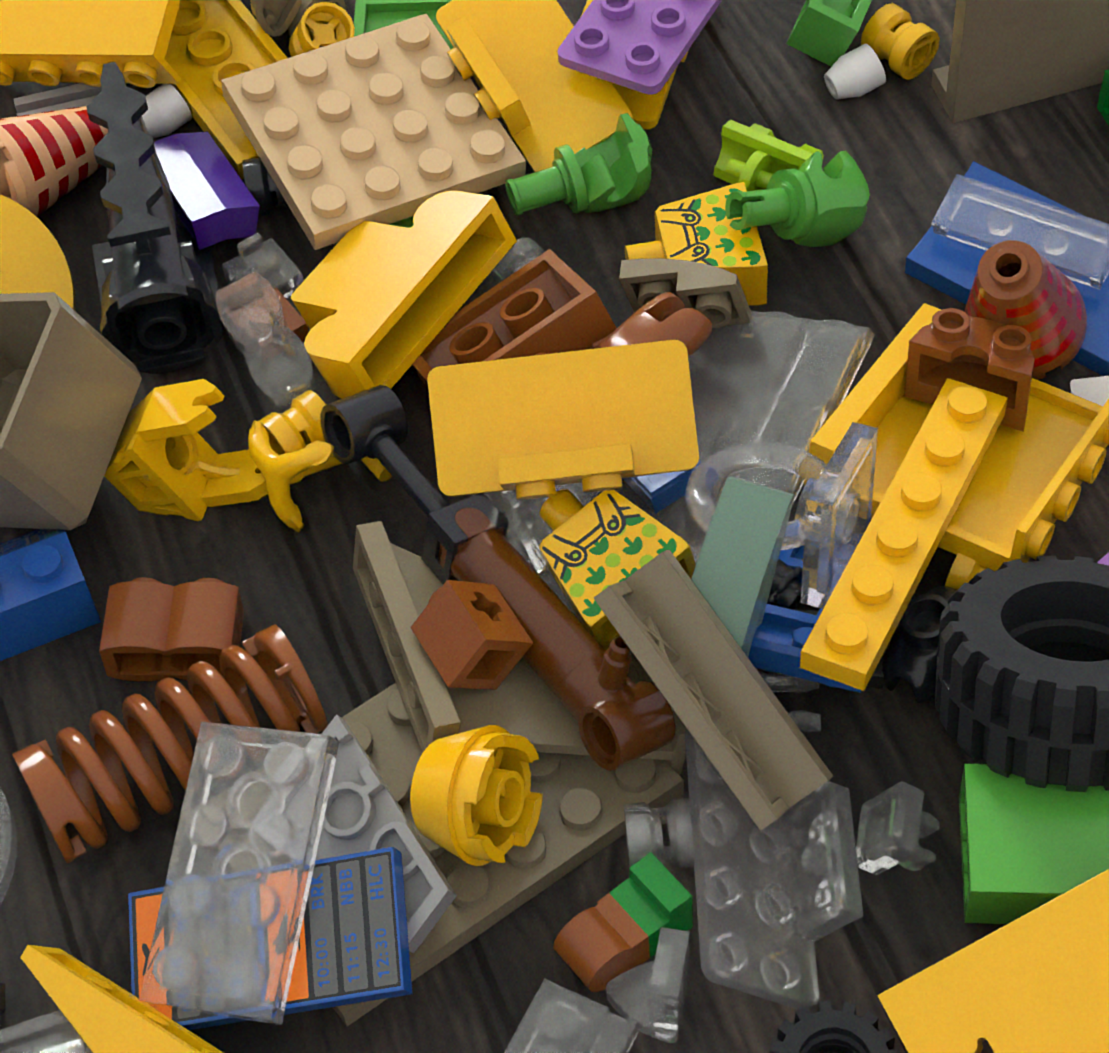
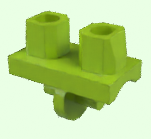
M730 120L722 127V148L713 176L731 184L744 182L747 191L764 190L767 188L771 176L778 170L795 168L799 170L801 165L816 151L822 154V160L824 154L822 150L807 144L796 147L779 140L774 136L772 130L756 123L748 127Z

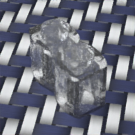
M253 272L216 291V304L222 323L233 344L245 355L250 375L263 399L271 407L281 411L291 406L292 399L307 390L317 392L316 376L309 353L300 338L288 328L280 299L271 284L260 274Z

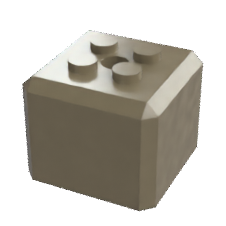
M54 292L0 294V527L72 530L86 524L142 380L136 366Z

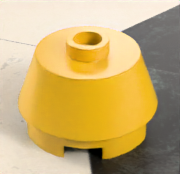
M498 725L476 728L439 738L430 743L419 758L411 784V812L419 832L470 865L483 866L490 862L505 863L504 855L513 845L520 847L528 845L536 829L541 812L543 793L531 792L529 763L539 760V755L534 745L527 738L510 734L506 729Z

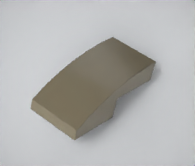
M664 258L621 260L619 280L634 312L656 296L665 292H672L683 301L685 308L691 307L703 313L711 321L712 328L751 323V310L738 276L734 273L715 266L687 260Z

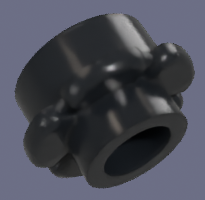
M778 559L767 604L791 610L797 607L807 592V588L799 582L804 574L802 567L798 566L794 570L781 559Z

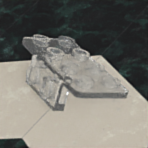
M686 728L685 744L700 958L703 974L709 981L796 1009L804 1006L810 1008L819 1001L814 942L863 917L849 789L828 781L790 807L776 821L760 831Z

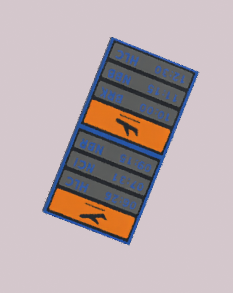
M394 847L128 893L132 994L187 1030L413 994L402 853Z

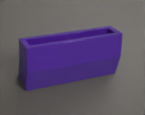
M209 132L173 134L154 142L157 155L170 185L175 214L199 250L226 239L256 236L260 205Z

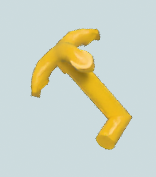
M254 420L248 435V447L251 458L265 477L269 501L276 515L289 528L300 532L304 524L302 523L300 510L291 498L290 485L300 482L305 476L343 463L334 457V446L319 440L295 452L277 455L270 446V437L262 422ZM365 457L360 459L381 482L393 477L377 458Z

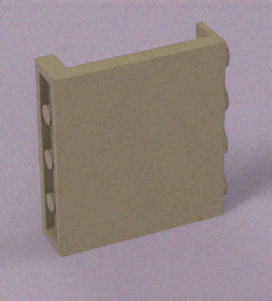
M956 0L950 63L948 66L933 69L931 82L934 92L952 123L1102 83L1104 72L1109 69V0Z

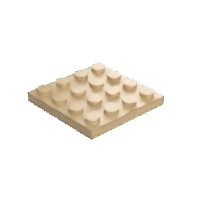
M427 13L221 80L224 99L314 250L338 243L350 229L364 221L389 225L412 217L420 205L436 194L445 191H463L477 194L506 184L505 180L515 179L525 175V158L498 118L492 120L488 118L479 101L474 96V93L479 90L471 78L466 81L463 80L447 54V51L451 50Z

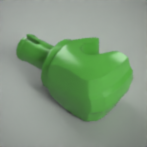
M626 113L620 114L616 131L609 139L587 150L584 147L574 154L569 145L565 144L554 149L552 167L515 179L505 180L506 192L513 212L516 216H519L523 212L563 200L565 204L569 205L573 213L577 214L583 211L592 213L620 207L639 200L647 192L651 182L652 147L650 139L641 125L636 123Z
M816 151L801 165L799 170L796 168L778 170L771 176L767 188L764 190L731 192L726 200L727 220L742 217V219L732 220L730 226L735 230L770 225L779 237L784 240L792 239L798 245L810 247L830 246L851 235L862 225L870 196L868 184L859 166L847 151L837 153L823 169L822 154Z

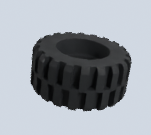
M1056 555L1037 556L1034 562L1027 563L1016 559L1004 562L997 571L987 568L976 574L968 583H964L948 600V605L942 611L940 619L935 708L940 714L939 720L953 741H957L963 752L973 760L984 759L991 771L1007 778L1011 774L1024 777L1026 784L1046 788L1047 783L1066 786V791L1086 792L1089 786H1103L1106 791H1109V565L1094 563V558L1075 556L1074 560H1057Z

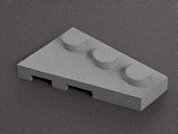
M336 714L252 824V827L297 863L394 847L402 853L409 951L415 953L457 895L347 722Z

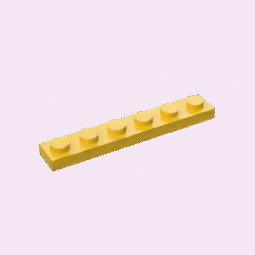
M947 378L801 650L799 668L861 691L865 690L1005 416L1008 397Z

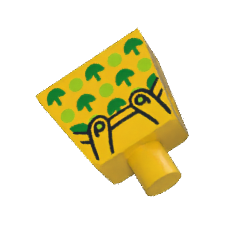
M744 182L659 206L655 211V241L625 246L626 260L677 259L722 268L738 276L749 306L767 304L768 264L757 226L735 230L730 226L732 220L742 219V217L727 220L725 212L726 200L731 192H747Z
M561 489L556 492L555 496H550L540 509V517L553 530L551 534L542 540L539 546L545 563L580 622L605 650L609 648L611 640L619 637L620 634L594 600L595 596L608 586L626 580L666 550L672 552L690 579L692 578L696 564L690 545L613 489L604 490L585 506L568 489Z

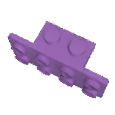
M593 0L558 48V62L564 67L648 95L656 94L664 87L722 0Z

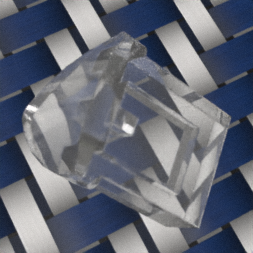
M661 927L655 961L638 965L610 980L606 985V998L621 1017L642 1033L667 1043H675L679 1036L690 974V932Z

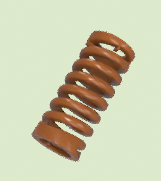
M276 624L242 641L245 650L238 645H232L223 649L219 660L221 674L215 667L205 661L192 664L187 674L189 691L174 678L168 677L158 681L155 687L157 709L141 694H132L126 697L122 706L126 730L118 719L108 711L101 710L92 714L89 729L95 750L82 733L74 727H65L59 730L56 735V746L65 775L52 759L54 755L46 739L12 754L67 864L84 855L87 851L79 835L71 839L69 838L65 827L66 824L72 823L84 841L92 848L98 849L104 846L108 839L107 829L90 782L123 830L132 832L139 827L141 816L122 763L137 783L153 810L160 815L171 812L174 800L152 741L175 773L186 793L192 798L204 795L206 792V782L193 752L184 722L210 759L220 778L224 781H231L237 778L239 768L224 733L215 703L235 730L253 762L258 765L269 762L271 751L254 712L246 684L254 693L289 748H296L302 744L303 735L300 731L301 727L308 739L323 733L328 723L318 695L297 653Z

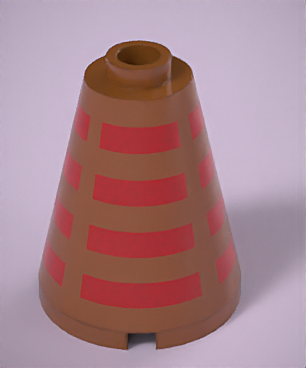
M1017 240L1002 241L993 245L984 253L979 262L964 312L968 316L991 319L1003 325H1017L1027 330L1032 338L1030 349L1035 359L1032 378L1036 380L1046 378V373L1058 366L1063 369L1080 350L1087 331L1085 304L1075 284L1027 243Z

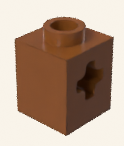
M446 580L443 586L432 594L428 605L410 627L448 688L496 690L533 644V641L495 584Z

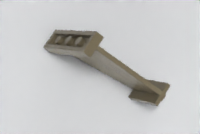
M382 521L356 525L353 571L422 753L436 739L488 725H498L506 729L510 734L527 738L534 745L537 752L589 755L581 739L576 718L523 657L496 690L448 688L410 628L428 605L432 594L443 586L442 582L425 564L421 556L390 543ZM631 651L632 661L628 676L635 684L647 681L656 686ZM671 707L676 725L675 737L672 742L640 758L666 760L670 767L678 774H681L688 745L694 742V738Z

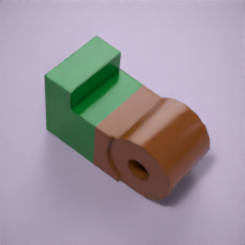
M652 852L629 868L630 877L597 901L595 907L586 909L571 919L559 932L554 941L553 949L591 992H599L612 986L693 928L692 895Z

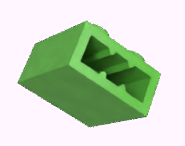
M964 764L959 793L965 923L1009 924L1109 869V791H1106L1103 786H1089L1086 792L1066 791V786L1048 783L1046 788L1026 784L1025 778L1011 774L1008 778L991 771L987 764Z

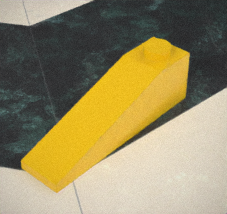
M27 945L20 957L93 1053H224L60 948Z

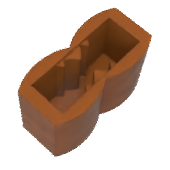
M146 577L109 586L99 649L107 676L127 681H156L168 677L187 680L189 667L200 661L209 663L221 674L219 660L222 650L232 645L240 646L244 609L239 587L215 578H201L194 582L171 586Z

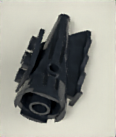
M116 62L103 64L100 79L102 91L86 106L89 120L108 129V133L93 148L96 162L107 167L106 186L100 191L104 207H107L109 227L107 237L109 242L92 245L101 301L100 334L130 361L136 362L138 372L149 374L175 372L193 366L205 358L203 348L209 345L214 338L217 346L223 335V321L221 318L224 313L211 246L199 250L184 227L178 228L170 185L157 155L153 136L149 135L142 117L148 110L145 94L126 86L124 76Z

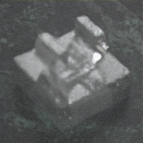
M259 233L238 243L239 256L222 264L227 282L245 303L276 287L287 298L304 281L302 272L272 238L263 242Z
M900 781L862 804L854 866L878 875L898 863L905 869L917 871L935 862L936 854L930 850L923 849L918 844L919 837L924 838L939 830L940 824L933 815L922 811L923 790Z

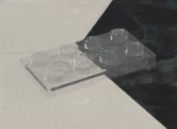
M201 722L139 1001L152 1006L282 1025L339 747L337 740L330 735Z

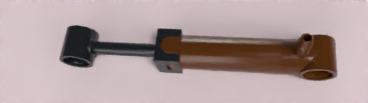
M379 385L329 403L322 408L320 414L322 433L325 441L334 446V457L344 464H349L365 457L377 458L427 515L428 522L421 559L442 584L446 580L495 584L533 641L532 646L524 654L523 658L576 718L583 744L591 758L601 768L608 771L618 769L672 742L675 737L676 725L671 707L660 690L652 683L641 681L635 684L628 676L632 656L630 648L622 637L613 638L609 648L605 650L507 540L506 534L509 520L485 493H479L450 504L399 446L406 440L408 424L400 400L389 387Z

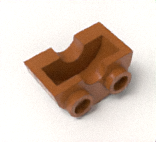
M947 308L937 311L932 317V323L922 327L909 340L904 397L933 405L947 378L1008 397L1005 416L1000 425L1024 432L1035 360L1030 349L1032 339L1030 333L1017 325H1003L991 319L968 316L967 313L960 309Z

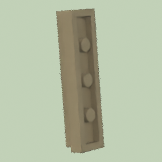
M670 550L661 552L626 580L608 586L594 597V600L760 831L833 777L827 766Z

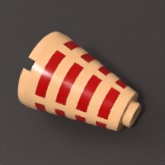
M86 106L1 118L0 194L27 208L36 217L40 216L102 167V165L96 162L93 148L108 133V129L89 120Z

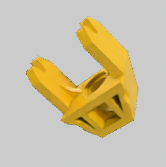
M205 379L155 387L137 404L127 416L104 475L138 511L166 516L179 515L194 521H201L207 507L258 501L268 494L265 477L251 458L249 449L218 454L198 433V431L216 419V415L208 406L219 403L224 399L222 392Z

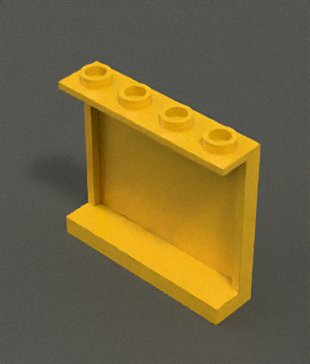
M0 0V85L8 86L13 82H36L45 86H57L60 82H72L101 87L100 79L103 64L116 62L124 76L125 83L142 88H151L155 84H179L180 76L165 60L181 0Z
M924 303L811 439L804 481L805 489L871 518L874 516L933 406L904 397L909 340L922 327L931 324L933 315L941 309ZM1032 378L1024 432L1003 425L998 427L938 547L956 555L958 553L977 561L979 565L993 571H997L1004 562L1020 559L1023 563H1027L1030 558L1036 560L1037 556H1043L1052 539L1055 521L1059 519L1066 522L1069 519L1079 499L1081 483L1084 481L1092 484L1102 468L1107 453L1106 447L1109 445V399L1104 406H1101Z

